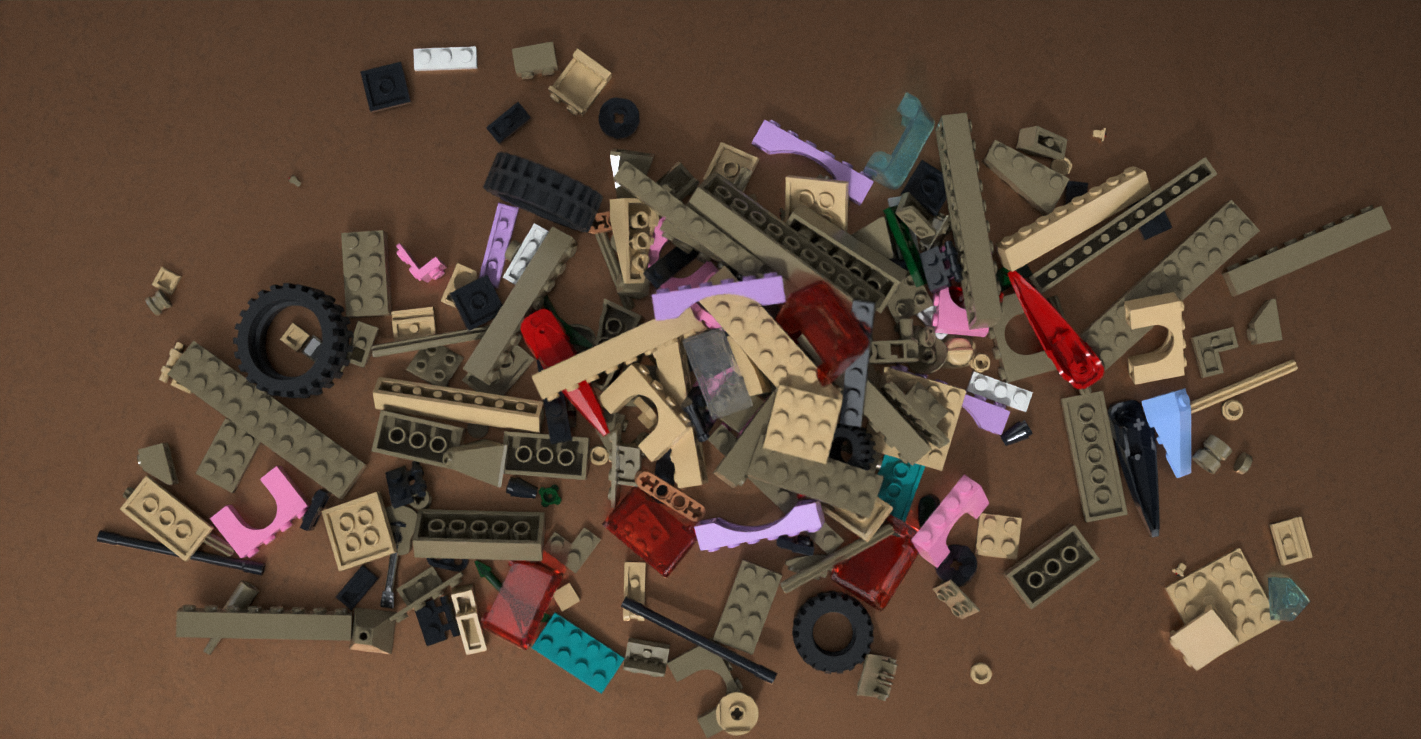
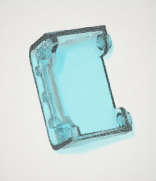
M907 92L897 108V111L902 115L901 125L906 127L892 155L890 156L882 151L874 153L863 172L871 176V179L892 190L898 189L904 184L935 126L933 117L920 100Z

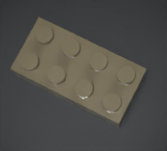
M384 230L341 233L346 317L392 316L388 233Z
M381 410L372 452L448 468L443 464V455L447 449L463 445L467 429Z
M504 431L503 444L508 446L503 474L587 480L590 438L572 436V441L551 444L548 434Z
M1069 524L1003 572V575L1025 605L1033 609L1100 559L1077 527Z
M742 559L713 640L753 655L783 575Z

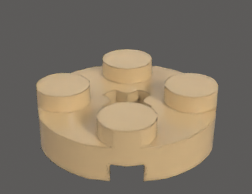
M737 691L728 693L720 699L717 705V722L723 730L731 735L739 736L748 733L758 721L757 704L746 693ZM735 708L743 711V715H740L739 719H735V716L731 715V711H735Z

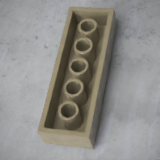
M802 203L792 212L786 223L885 295L886 298L876 310L879 313H882L908 273Z
M418 509L412 540L415 558L542 561L546 531L545 512Z

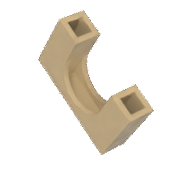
M1175 292L1124 301L1125 320L1131 329L1152 325H1161L1168 329L1165 342L1157 350L1128 357L1129 376L1134 384L1183 376L1184 367L1187 366L1186 357L1183 354V349L1186 348L1185 338L1182 335V330H1185V323L1181 314L1184 311L1183 300L1179 299Z
M636 363L631 364L597 399L610 414L618 413L636 395H644L655 403L659 414L658 424L654 431L638 445L649 460L653 462L659 460L694 426L691 424L689 416L678 409L676 406L677 402L671 396L665 394L663 386L657 380L652 379L647 367Z

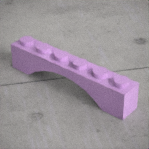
M764 120L752 141L753 146L769 155L792 153L815 161L834 180L849 181L848 198L857 205H861L874 182L869 174L860 171V173L856 172L848 162L842 161L841 163L834 159L835 156L825 150L821 152L816 149L817 145L808 140L803 142L798 139L799 135L791 130L786 132L780 128L781 125L777 122Z
M777 273L764 274L763 279L747 276L742 277V282L734 283V279L721 280V285L714 286L712 282L700 283V288L691 289V285L679 286L678 291L670 292L669 288L656 290L657 294H652L655 319L660 321L678 318L694 303L720 294L745 296L762 305L784 303L785 295L782 276H777Z
M896 364V367L890 366V368L910 373L906 366ZM915 373V374H914V375L921 376V377H924V378H927V377H928V375H926V374H925V375H923V374H918V373ZM936 379V380H935V381H938V382H941V383L948 384V383H946V382H944V381H942V380H939V379ZM965 394L962 407L972 416L977 426L996 435H1002L1010 411L1005 410L1006 406L998 402H994L993 405L987 403V398L977 394L974 397Z
M807 499L798 501L794 508L785 516L768 524L745 526L716 517L699 521L694 526L700 551L708 550V552H713L723 546L734 548L739 546L740 543L754 544L764 538L775 540L780 535L795 536L800 534V531L805 530L816 532L823 526L825 518L820 501Z

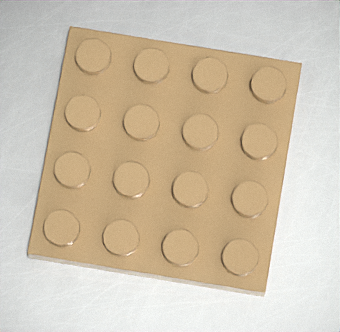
M884 366L878 386L879 389L887 382L892 381L906 394L914 384L920 382L948 411L936 425L950 440L946 446L939 449L930 443L929 438L922 431L916 428L931 445V450L919 459L916 464L942 471L967 390ZM905 416V418L914 426V423L907 416ZM869 419L866 433H871L873 436L871 441H875L876 446H873V450L900 459L898 456L900 452L895 447L890 448L883 440L885 436L881 431L877 433L869 425L871 422Z
M1240 548L1230 551L1184 576V578L1164 587L1184 625L1205 612V607L1212 603L1238 636L1239 643L1232 648L1280 623Z

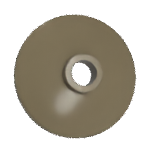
M935 338L932 347L918 346L919 361L908 363L912 371L923 375L939 370L946 362L948 356L945 343Z

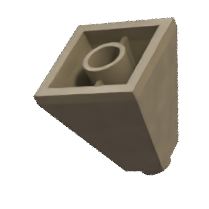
M617 148L612 149L610 158L613 177L625 161L647 176L655 154ZM614 181L617 199L636 198Z
M880 217L851 235L887 259H899L894 236L886 217Z
M481 439L449 448L443 455V464L445 467L474 479L501 487L508 445L489 439Z
M355 607L349 649L392 654L396 620L391 622L389 618L397 612Z

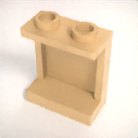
M577 48L568 66L553 86L550 85L548 88L551 93L550 97L559 104L561 101L568 106L566 109L575 116L577 114L584 116L610 81L612 74Z
M1212 603L1205 607V612L1179 630L1170 632V643L1176 650H1181L1184 654V661L1189 667L1193 666L1196 671L1239 643L1237 634Z

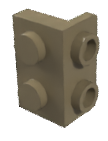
M678 161L656 183L682 202L687 195H691L696 191L697 185L700 182Z
M909 192L902 194L896 214L920 239L936 235L937 230L931 225L933 217Z
M629 637L623 670L631 673L648 674L653 677H665L670 645Z

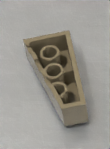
M994 140L982 161L998 177L1009 184L1016 193L1018 192L1027 200L1026 202L1036 208L1042 216L1053 212L1069 181V178L997 140Z
M604 298L598 334L594 345L602 344L638 327L640 324L643 325L645 318ZM625 361L618 364V369L609 374L606 371L599 373V378L591 382L592 386L604 392L617 379Z

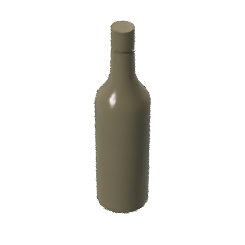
M241 580L223 609H227V606L231 605L240 606V609H248L259 593L258 588ZM211 638L203 651L211 655L222 638Z

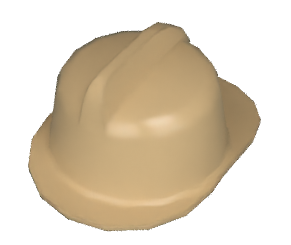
M946 335L942 341L947 347L948 356L941 368L968 367L970 360L973 358L972 356L977 353L976 344L973 340L965 335Z

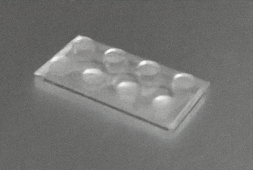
M722 327L682 341L712 420L753 406Z

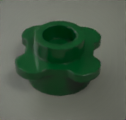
M552 485L549 488L541 487L539 489L542 499L541 505L546 508L551 504L559 505L562 499L559 497V487L557 485Z

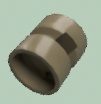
M1210 435L1203 443L1204 448H1199L1192 459L1207 472L1215 474L1221 467L1220 461H1225L1233 451L1222 440L1214 435Z

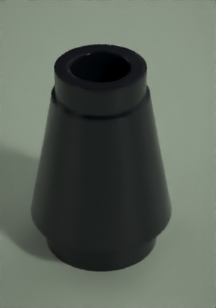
M1023 420L1016 422L1000 437L1007 447L1008 445L1030 439L1029 436L1033 433L1027 422Z
M510 477L506 488V493L510 494V497L535 499L538 487L518 477Z

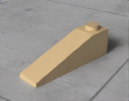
M637 198L610 199V221L624 284L644 283L645 275L643 273L648 268L650 260L648 254L650 245L654 243L655 238L652 237L654 229L659 223V214Z

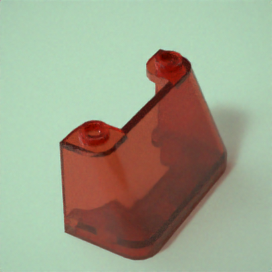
M815 281L791 293L775 318L778 325L787 333L801 330L824 362L817 367L815 372L823 388L833 383L869 347L868 337L830 285L824 281Z
M635 486L632 487L602 523L607 530L665 578H668L698 541L692 525L689 524L688 527L683 525L654 501L648 493Z
M890 514L882 525L890 523L894 528V534L849 558L846 564L842 562L839 565H835L830 577L832 581L880 612L886 608L919 555L918 550L911 541L919 530Z
M510 560L508 565L511 566V569L490 612L486 611L480 623L483 624L482 629L524 651H528L533 642V636L536 634L565 573L540 561Z

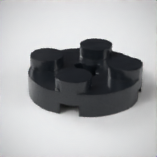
M618 97L611 98L600 108L599 125L608 137L615 140L626 139L637 131L640 124V115L638 108L631 100ZM617 113L618 115L623 114L625 116L623 118L624 122L621 124L614 122L616 119L614 115Z
M959 544L949 545L947 547L950 553L938 568L935 567L936 574L943 582L951 579L958 587L965 586L971 582V579L977 573V559L968 546ZM954 561L962 563V565L959 566V570H955L954 567L950 568V565H952Z

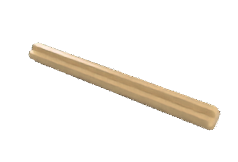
M1289 360L1190 402L1191 414L1296 371L1298 366L1295 360Z

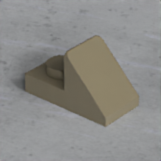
M361 321L357 322L353 338L350 342V345L353 346V352H348L346 359L350 360L349 363L365 368L372 355L371 347L374 345L378 334V327Z

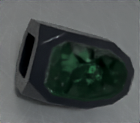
M933 494L923 496L919 502L918 521L920 528L940 505L939 498Z

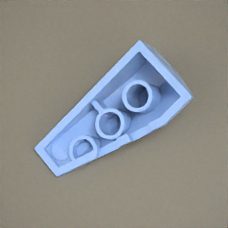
M1186 389L1164 393L1141 401L1150 428H1155L1158 434L1156 438L1158 443L1164 445L1167 451L1166 459L1176 478L1190 474L1191 406Z

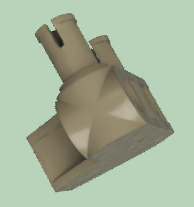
M913 319L899 320L901 339L893 341L872 340L869 364L892 365L919 361L918 340L913 338ZM891 347H899V358L897 355H891Z

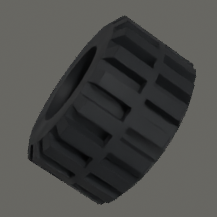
M836 424L828 458L868 471L871 468L869 464L875 461L872 457L876 455V450H873V446H876L875 441H871L873 436L871 433H866L867 429L864 427ZM846 439H849L853 446V454L849 461L845 462L841 456V446Z

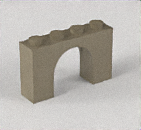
M1016 293L1004 296V315H1002V318L994 327H989L988 332L989 339H993L995 345L992 348L996 360L999 359L1000 367L998 372L1001 380L1004 379L1005 383L1056 370L1057 368L1053 361L1048 358L1045 351L1031 355H1020L1009 348L1005 340L1006 325L1014 316L1025 312Z
M712 637L709 638L711 641H713V642H715V643H717V644L720 645V643L717 642V641H714V640L712 639ZM698 645L667 661V665L677 682L697 671L712 670L724 679L727 687L726 695L731 692H741V689H743L739 678L736 677L734 679L730 671L733 670V667L729 661ZM717 706L697 717L707 738L723 730L716 719ZM735 708V711H731V715H734L735 719H739V716L743 715V711Z

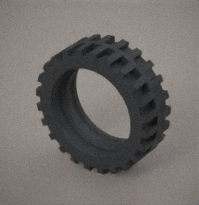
M498 152L483 186L487 192L516 207L581 232L590 231L603 200V196L599 192L580 181L574 180L542 164L506 152Z
M283 283V286L275 284L270 286L271 291L261 290L258 292V299L251 298L247 302L250 307L248 310L241 311L239 315L243 317L240 324L236 323L235 329L239 331L238 338L233 337V344L238 345V351L234 352L236 359H240L242 362L238 366L240 371L249 374L246 379L249 383H256L258 390L268 392L269 395L296 399L310 398V395L322 394V388L330 389L335 385L332 380L334 378L340 379L344 373L341 372L342 367L349 365L350 360L346 359L347 353L353 352V346L349 345V338H353V331L347 329V325L351 324L349 317L342 316L341 313L345 311L342 305L335 304L336 299L326 295L324 291L300 284ZM289 306H302L314 312L322 330V347L316 362L306 373L296 377H287L277 373L268 360L265 347L266 335L271 322L279 312Z

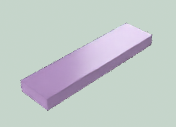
M498 203L479 275V278L488 275L493 287L497 289L499 288L506 261L505 252L511 242L519 212L518 207Z

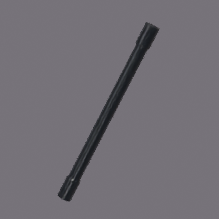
M100 530L97 536V542L119 545L180 558L162 543L123 536ZM197 550L189 559L261 576L265 571V563L241 560Z
M628 596L622 602L621 608L641 616L743 668L765 682L773 684L778 673L763 665H758L672 621Z

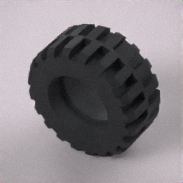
M820 592L816 596L808 598L807 602L800 606L793 620V641L799 655L813 669L824 671L827 674H841L843 671L855 669L854 666L858 663L861 664L866 654L870 653L871 643L874 641V627L869 613L857 599L843 592ZM830 612L844 615L850 621L853 629L850 643L844 649L837 652L823 650L816 644L813 637V628L816 621L822 615Z

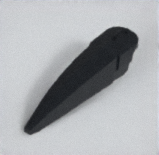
M1133 399L1119 400L1113 402L1108 409L1112 437L1115 440L1123 474L1137 511L1150 537H1157L1160 530L1157 448L1154 427L1150 428L1146 415L1138 401Z

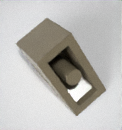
M1039 126L1020 129L1016 149L1031 156L1062 160L1065 156L1068 139Z
M1276 299L1266 300L1248 324L1247 337L1252 345L1283 340Z
M161 443L138 449L137 461L144 471L168 485L178 484L169 443Z

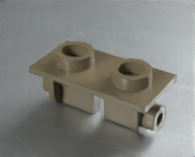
M938 212L936 217H933L931 225L937 230L936 235L922 238L919 242L920 251L925 252L937 246L942 248L943 239L952 230L949 215L945 216Z

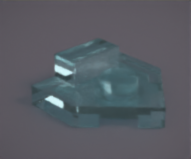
M1268 578L1270 620L1293 621L1309 604L1310 600L1292 579Z

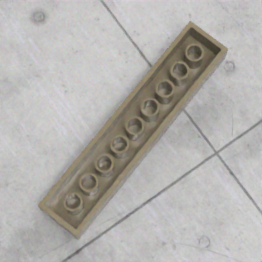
M967 113L942 115L936 126L935 133L954 244L958 251L957 259L963 268L961 285L969 330L994 327L1002 318V315H1004V305L999 301L998 294L1001 293L999 281L996 282L995 278L997 265L992 260L993 243L991 240L989 241L988 237L990 225L989 221L985 220L984 212H986V202L981 197V192L983 191L981 179L978 180L979 162L974 157L976 145L975 140H971L970 134L972 132V122L970 119L968 120Z
M716 172L697 187L686 205L715 228L726 234L731 240L740 244L747 252L759 258L763 264L770 266L780 276L792 282L797 289L804 291L815 302L822 304L833 315L844 320L849 327L854 299L876 302V312L886 298L885 295Z
M1232 199L1225 202L1079 334L1080 338L1088 343L1100 359L1105 370H1107L1155 326L1131 329L1125 320L1124 301L1175 292L1179 299L1184 300L1260 230Z
M195 341L190 344L167 374L341 500H343L367 468L359 459L266 392L258 390L255 384L249 383L245 377Z

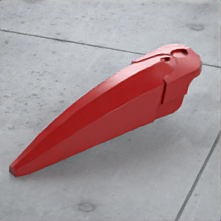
M1016 270L1008 272L1013 289L1037 338L1063 379L1079 390L1086 389L1102 379L1105 374V367L1088 343L1080 338L1053 305Z
M540 309L522 321L521 333L525 343L535 358L539 359L544 370L578 355L574 346L570 343V338L561 322L551 311ZM581 381L578 383L579 388L567 392L566 389L562 390L568 400L601 435L606 436L610 433L591 382Z

